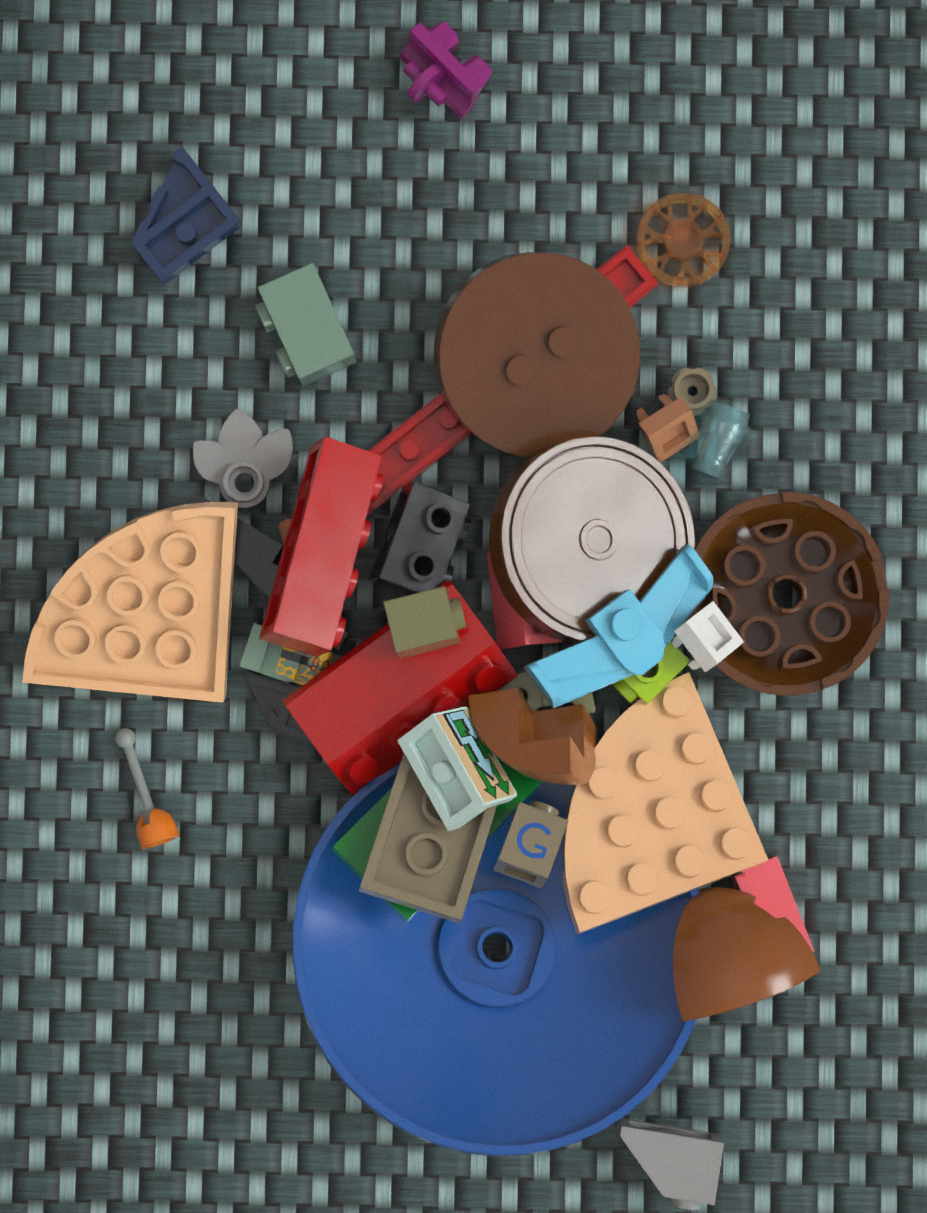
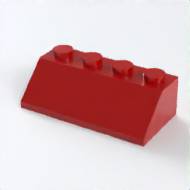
M449 579L439 587L445 586L450 599L460 598L467 628L458 630L460 644L400 659L395 651L388 623L282 700L324 761L352 796L374 778L383 775L401 762L404 752L397 740L430 715L461 707H468L470 710L469 695L498 691L518 676L496 642Z

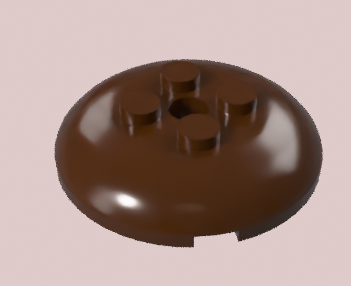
M781 492L751 498L741 502L719 517L708 528L695 548V551L713 575V588L688 619L714 601L744 641L715 667L742 686L754 691L779 696L803 695L826 689L856 671L874 650L881 637L888 616L890 589H887L886 574L881 560L883 557L865 527L843 508L817 496L796 492ZM778 581H785L791 584L796 591V601L790 609L778 607L773 599V586Z

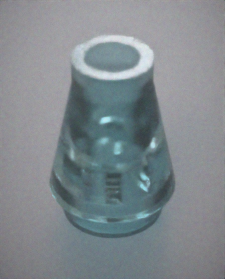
M712 400L708 412L703 410L696 457L692 468L720 478L724 467L750 429V427L746 426L750 414Z

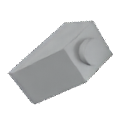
M621 1118L617 1121V1130L620 1137L662 1196L670 1198L671 1205L688 1210H699L701 1203L715 1205L724 1142L718 1133Z

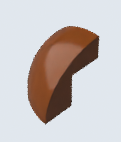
M519 688L469 695L470 712L477 732L488 748L506 765L525 776L551 784L579 785L586 784L591 779L596 761L597 727L583 704L534 712Z
M722 887L703 888L699 890V894L689 900L680 917L674 940L673 976L677 1003L683 1022L721 1014L756 1003L786 991L821 971L810 946L798 929L786 917L775 918L764 909L755 905L756 897L749 893Z

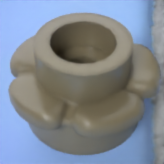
M699 367L695 369L683 368L677 371L671 379L672 387L668 389V396L672 401L682 397L691 408L693 416L701 415L704 409L712 407L717 399V388L714 386L713 377L705 369ZM688 388H696L697 394L695 396H690L688 394Z

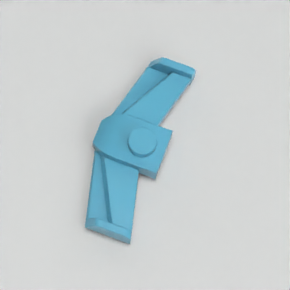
M689 544L684 545L677 551V555L640 601L631 589L624 590L584 620L595 634V637L523 667L553 709L631 675L641 676L662 660L664 648L675 636L674 630L686 622L713 588V575L694 548Z

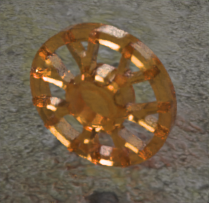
M676 193L655 202L644 214L637 231V250L641 262L656 279L676 287L695 286L709 280L720 270L730 249V229L723 213L708 199L691 193ZM687 203L688 218L674 221L671 204ZM692 204L700 206V208L693 212ZM667 206L668 214L666 215L659 210ZM705 209L713 216L715 221L702 231L701 227L694 220ZM654 215L669 225L664 235L647 227ZM718 225L721 232H713L712 229ZM645 232L651 235L652 238L645 240ZM704 238H722L720 253L702 249ZM662 242L666 253L650 259L646 245ZM698 255L709 269L696 276L688 260ZM709 257L718 259L714 264H712ZM670 258L682 261L679 277L663 272ZM660 262L662 264L661 268L659 269L655 263ZM684 272H688L690 277L683 278Z

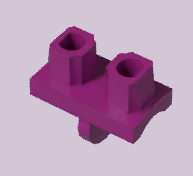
M445 21L429 29H426L419 23L410 30L408 34L410 39L399 56L407 64L403 72L413 81V84L407 91V96L414 103L421 101L426 96L437 106L445 103L462 119L471 112L481 90L488 82L492 69L480 56L473 55L461 64L451 54L456 50L459 39L457 33Z

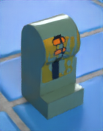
M254 623L239 666L300 687V685L306 684L343 656L329 651L315 657L261 640L259 636L262 625Z

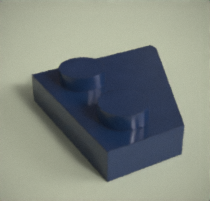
M183 146L176 150L172 158L174 163L162 187L158 186L150 202V211L146 219L141 221L131 241L133 247L163 285H166L243 226L240 219Z

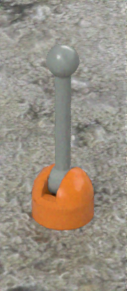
M128 728L119 730L116 733L115 741L119 747L124 749L144 808V812L136 824V834L141 850L156 847L180 837L171 814L153 806L133 747L135 743L134 732Z

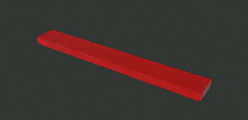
M628 245L597 269L616 286L625 298L629 308L633 307L659 284ZM442 393L368 450L382 456L378 473L383 474V483L377 499L369 504L366 518L399 493L403 485L414 481L472 435L450 411Z

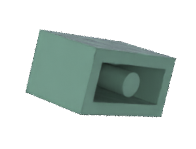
M313 263L258 287L263 302L255 305L266 332L277 329L284 347L275 350L287 378L297 374L302 387L357 363L351 345Z

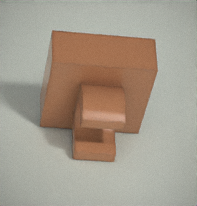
M660 395L658 398L662 409L651 416H648L642 408L636 411L639 420L638 424L648 451L660 463L700 438L692 410L682 397L672 401L668 395Z

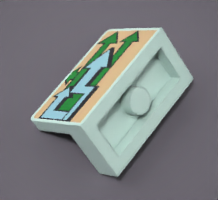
M468 707L433 713L397 740L447 831L458 829L487 808L509 802L517 796L516 790L496 755L488 748L477 732Z

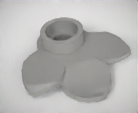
M235 409L228 416L220 431L218 442L196 441L193 444V459L199 474L204 479L219 485L223 497L228 502L238 503V508H252L260 504L269 492L270 481L279 477L288 469L293 453V440L288 429L276 430L263 437L262 431L255 421L240 409ZM243 475H249L254 479V487L246 493H242L236 488L237 480Z

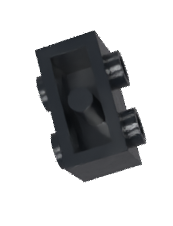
M416 482L403 485L369 580L407 595L435 589L448 579L451 581L454 567L449 565L455 546L460 547L468 534L471 520L466 518V514L470 504ZM414 563L416 564L417 568L416 572L414 570Z

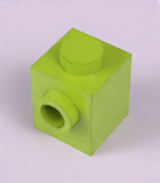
M670 641L664 648L662 660L643 675H631L610 685L629 704H632L636 699H641L645 704H648L690 660L678 648H675Z

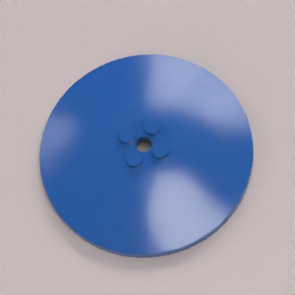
M399 762L383 775L367 783L342 807L326 828L315 847L302 878L296 901L292 932L293 967L303 1014L314 1040L328 1064L345 1086L368 1108L388 1123L411 1136L438 1147L485 1156H523L565 1147L604 1130L626 1116L650 1095L666 1077L680 1056L693 1030L696 1019L683 1022L679 1011L673 976V950L680 917L689 900L700 893L699 889L692 890L576 935L568 911L563 885L564 835L549 877L542 889L493 870L511 823L512 814L485 843L460 924L418 911L406 923L381 898L359 892L362 879L332 851V847L393 787L401 763ZM543 782L528 797L524 804L529 805L531 801L548 804L559 811L558 817L565 819L575 785ZM493 935L501 936L509 943L510 956L507 960L493 962L484 955L482 944L487 937Z

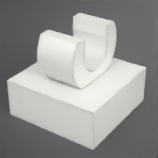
M714 601L674 630L677 636L672 641L675 648L684 644L694 657L688 664L691 669L694 670L701 667L704 672L717 665L744 643Z

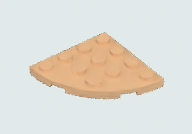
M203 502L157 510L116 528L90 546L65 572L52 589L42 607L30 635L25 655L22 683L223 703L227 692L238 503Z
M689 672L672 679L648 704L639 699L612 724L595 747L596 761L591 779L586 784L575 785L568 804L565 819L569 821L564 832V870L562 875L568 911L576 935L768 861Z

